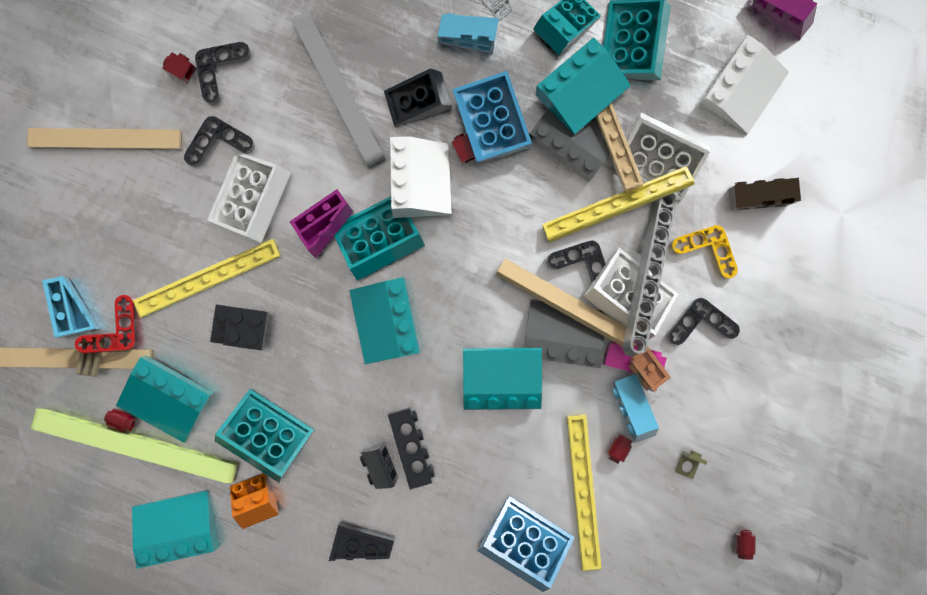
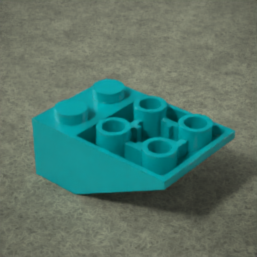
M560 0L541 15L533 30L560 56L601 15L586 0Z

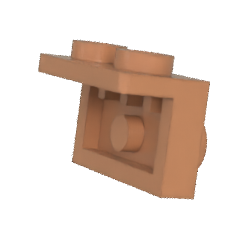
M648 346L644 353L627 359L630 363L628 367L635 375L638 373L642 379L640 383L646 391H657L660 385L671 378Z

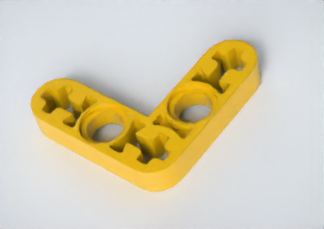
M714 225L672 240L670 249L677 255L709 246L719 275L724 279L736 276L738 272L737 264L723 227ZM714 229L716 232L719 231L720 235H718L717 238H708V243L706 235L713 233ZM695 235L702 237L701 245L694 244L693 237ZM677 241L679 243L688 241L689 245L682 247V251L675 247L678 244ZM719 247L726 249L727 253L723 258L717 254ZM729 258V261L726 262V265L728 268H732V271L729 272L730 275L728 273H724L726 265L725 263L721 264L720 261H724Z

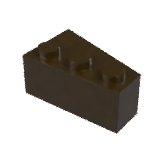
M799 177L790 179L779 178L773 181L757 180L750 184H747L746 181L736 182L733 187L729 188L731 211L785 207L801 201Z

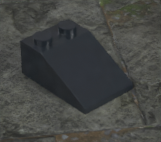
M432 68L384 90L395 127L431 117L452 108L442 72Z
M385 442L364 449L361 452L360 460L363 467L368 469L369 474H367L370 485L374 484L375 489L394 487L398 475Z

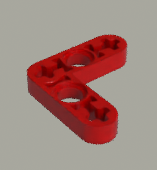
M120 295L115 300L116 333L80 336L74 344L77 351L82 354L131 350L135 346L134 306L132 299L127 295ZM123 299H126V302L130 303V305H126V312H131L130 315H118L119 312L123 313L122 306L118 305L119 303H122ZM122 318H128L131 324L127 328H122L119 325V321ZM132 330V333H127L128 339L132 340V343H128V346L124 347V344L120 343V341L124 340V334H119V331L128 332ZM103 338L111 340L110 347L106 349L101 348L99 343ZM93 339H96L97 349H94L93 345L87 346L85 350L79 346L83 340H86L87 343H94Z

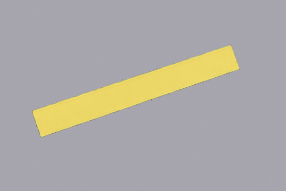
M686 166L646 182L643 187L625 193L621 192L544 223L542 226L550 243L695 185L694 180Z
M271 239L133 300L139 317L144 318L281 257V254L274 239Z
M586 414L566 416L582 571L602 570Z

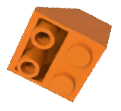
M262 473L230 486L232 517L242 529L279 515L277 499L266 474Z

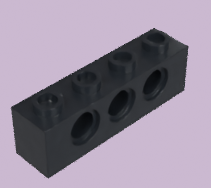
M408 407L389 413V422L409 489L431 484L435 473L433 467L429 466L427 459L430 457L427 447L423 448L421 440H424L421 428L417 429L416 422L418 421L416 410L412 411V408ZM402 425H411L412 432L404 433L401 429ZM408 443H415L418 449L415 452H410L407 449ZM420 461L423 464V468L415 470L412 466L413 462Z

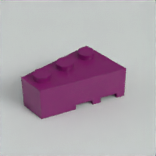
M753 0V6L757 10L764 13L798 40L802 39L814 23L818 3L813 0Z
M336 189L289 222L307 250L317 258L351 216L353 210L339 190Z

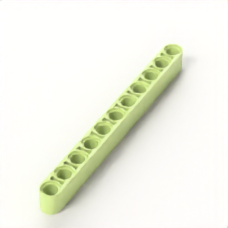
M35 409L30 427L36 431L224 483H233L238 463L134 433H122L105 425L47 409Z

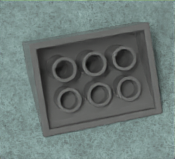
M547 109L529 133L532 142L588 182H590L609 156V151L596 117L574 135Z
M530 300L523 348H542V360L601 369L604 349L603 335L543 301Z

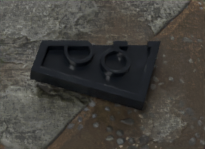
M339 523L329 561L365 558L366 560L389 559L395 538Z

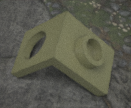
M693 450L690 453L683 451L675 472L694 479L699 463L706 465L707 461L702 459V454ZM686 461L691 462L693 465L690 472H684L682 469V465Z

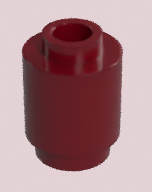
M114 408L106 413L104 421L106 422L105 425L122 433H130L135 425L136 418H133L131 414Z
M619 434L617 438H614L607 451V454L610 455L608 459L617 464L620 461L624 463L632 448L631 444L633 441Z
M741 529L740 532L736 533L735 552L739 559H754L756 554V535L752 534L751 530Z

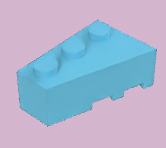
M452 13L442 14L437 36L438 43L493 53L499 18L462 16Z
M60 276L42 280L55 338H65L100 330L69 278Z
M634 374L615 381L612 393L614 398L618 399L620 403L619 409L622 417H625L626 426L633 442L636 443L656 436L659 426L637 375Z

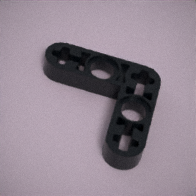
M230 43L201 49L196 53L195 62L203 99L208 104L215 105L221 100L216 67L248 60L251 56V50L246 43ZM240 48L246 50L243 52L242 56L239 53H236L240 52ZM221 51L228 52V57L224 60L218 57ZM203 55L208 57L205 63L201 60ZM208 72L212 73L213 79L205 82L203 79L204 75ZM208 87H211L212 92L216 94L213 96L212 100L209 97H207L210 95V89Z
M209 116L204 120L186 150L184 160L192 167L200 166L217 138L245 154L251 153L254 150L255 142L251 137L219 118ZM215 123L217 125L216 129H211L209 124ZM205 130L211 133L212 137H210L207 133H204ZM228 130L234 131V137L231 140L225 139V132ZM202 137H207L208 144L204 147H201L199 145V139ZM238 138L244 142L248 140L250 146L243 149V145L238 142ZM197 147L198 149L202 150L203 152H202V153H200L199 151L197 152V150L194 149V148ZM196 155V157L198 158L197 161H192L190 156Z
M593 240L553 252L546 259L547 266L553 270L585 261L591 282L596 279L595 276L599 275V273L593 271L592 264L594 262L600 263L601 270L606 265L600 245ZM589 244L591 247H595L593 254L591 252L582 254L581 250L589 248ZM570 250L577 251L578 258L576 260H571L568 257ZM562 252H564L565 260L559 261L557 263L558 266L555 263H551L553 256L560 258L563 256Z
M697 298L689 304L668 331L667 339L673 345L683 344L701 320L728 339L736 338L740 333V328L736 322L708 300ZM702 302V307L705 310H709V308H711V310L707 314L703 310L697 311L696 309L698 306L696 305V303ZM713 313H717L720 317L719 322L716 324L710 320V316ZM686 316H690L693 319V324L690 327H686L683 323ZM725 324L727 327L733 326L732 331L734 333L727 334L728 330L724 326L721 328L719 326ZM681 328L687 330L686 333L682 331L679 334L680 340H673V333H678Z

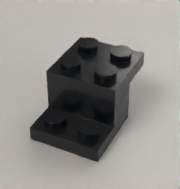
M216 304L210 342L263 351L269 312Z

